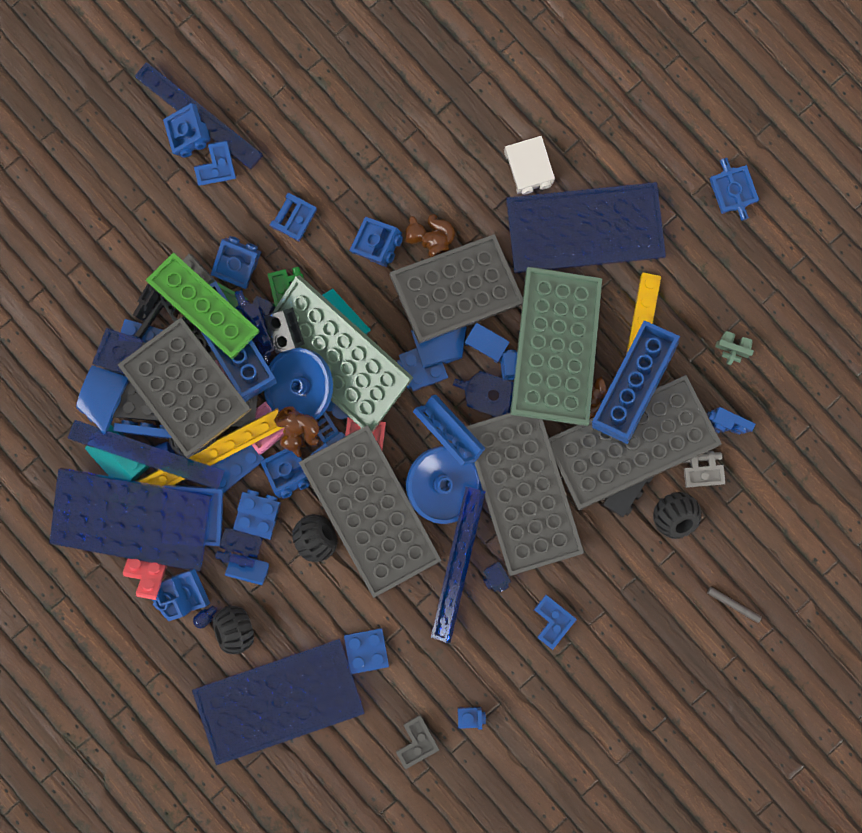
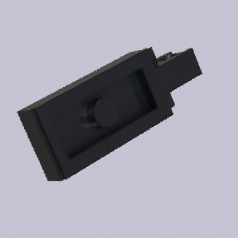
M147 284L137 301L139 305L133 313V316L141 321L147 318L160 296L150 284Z

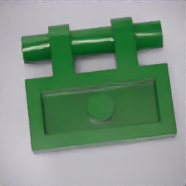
M300 267L292 268V276H288L286 269L268 273L275 308L294 278L300 275L304 279Z

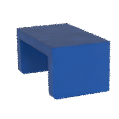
M476 323L464 345L473 347L492 358L495 363H498L509 341Z

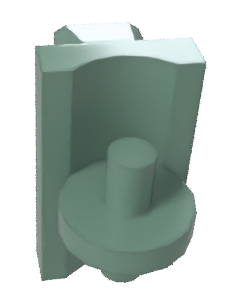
M726 331L721 339L716 342L715 348L724 350L721 357L727 358L726 364L732 365L733 361L740 363L742 357L748 358L753 355L754 350H751L752 339L742 337L739 345L733 344L735 334Z

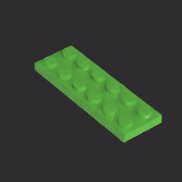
M174 252L146 279L148 284L231 359L259 333V330Z

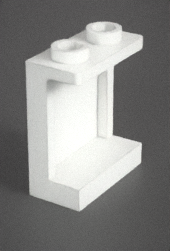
M542 136L505 146L504 153L512 170L517 194L522 193L526 195L532 193L533 189H547L552 186L551 184H553L555 177Z

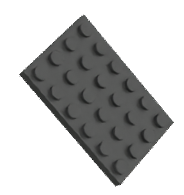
M495 234L392 271L389 274L419 344L523 304V297Z
M179 318L118 364L122 372L187 458L191 457L251 411V408L182 318Z

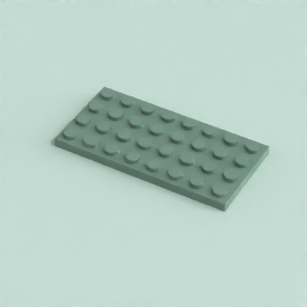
M527 267L510 415L584 426L589 425L602 278Z
M300 275L296 276L272 313L293 307L305 343L297 348L313 350L325 360L333 379L331 401L361 428L368 425L373 433L413 377ZM265 323L259 335L273 347L272 339Z

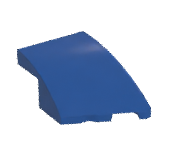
M466 326L420 344L413 330L411 331L424 368L439 362L447 364L463 357Z
M94 365L91 366L85 378L76 408L82 414H85L89 421L94 422L103 434H106L113 421V415L121 402V395L129 383L128 378Z
M195 569L162 580L156 600L151 599L154 602L153 606L161 611L168 621L184 617L189 612L210 604Z

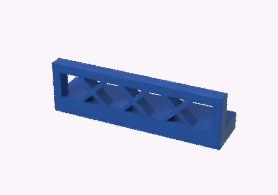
M432 395L426 405L414 409L413 413L461 466L476 462L485 450V447L437 395Z

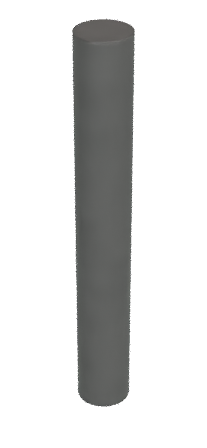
M712 587L708 589L707 594L753 621L760 622L762 616Z

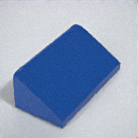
M232 554L225 576L263 585L268 574L269 563Z

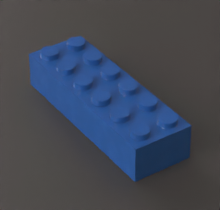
M217 282L211 283L210 286L228 301ZM202 333L232 385L245 402L277 384L274 375L252 340L231 359Z
M645 320L643 321L592 421V428L621 442L629 443L679 344V335Z

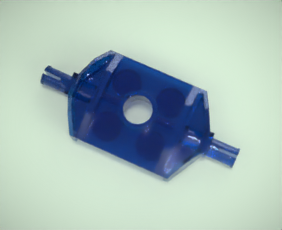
M237 291L234 293L238 301V306L235 309L241 311L243 316L259 330V333L252 340L269 367L271 363L269 356L275 348L267 333V327L261 318L262 313L259 310V306L251 304L245 299L243 291Z
M479 371L466 382L454 379L452 386L459 387L465 391L468 408L470 407L495 417L511 413L513 382L503 380L483 371ZM491 390H496L499 393V398L495 401L490 400L488 397V393Z

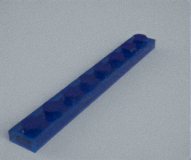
M147 62L135 75L138 81L176 111L190 103L196 104L200 120L206 123L210 138L215 142L227 140L230 154L250 170L263 157L262 153Z
M74 420L68 435L69 440L216 490L219 489L225 473L224 470L109 431L103 434L100 428Z
M468 486L465 487L431 638L445 643H451L486 492Z

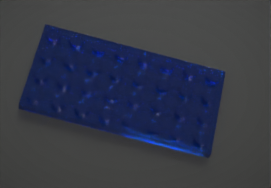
M657 182L506 198L514 274L526 272L527 267L553 270L666 257Z
M60 468L58 469L49 544L200 571L202 568L212 495Z
M341 639L192 690L216 765L365 714Z

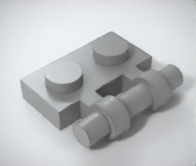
M707 451V453L686 461L691 463V468H684L685 488L725 484L724 465L716 466L715 460L722 459V453ZM698 461H708V466L698 467Z

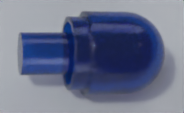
M212 605L208 610H201L193 618L194 626L199 629L205 628L212 622L213 615L218 611L217 608Z

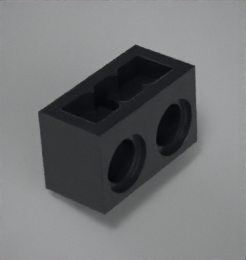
M293 307L264 316L276 353L291 350L305 344Z

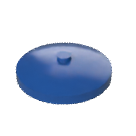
M294 348L279 353L269 365V369L274 375L277 384L264 391L267 404L272 411L277 408L280 411L285 407L293 406L296 411L311 415L317 420L324 414L332 398L333 379L329 366L318 353L310 349Z
M439 446L425 451L414 461L407 475L406 491L410 504L420 516L434 523L449 524L463 519L475 508L481 496L482 485L474 462L461 466L444 446Z

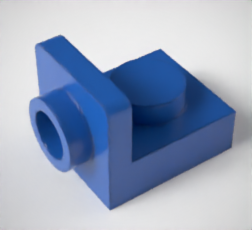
M481 707L458 708L459 729L478 728L480 730L482 729V724H486V714L482 712Z

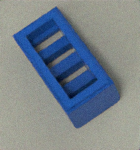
M326 411L323 414L324 418L318 421L319 426L326 421L329 423L321 428L318 433L324 444L339 434ZM330 428L333 429V431H331L327 435H322V433Z

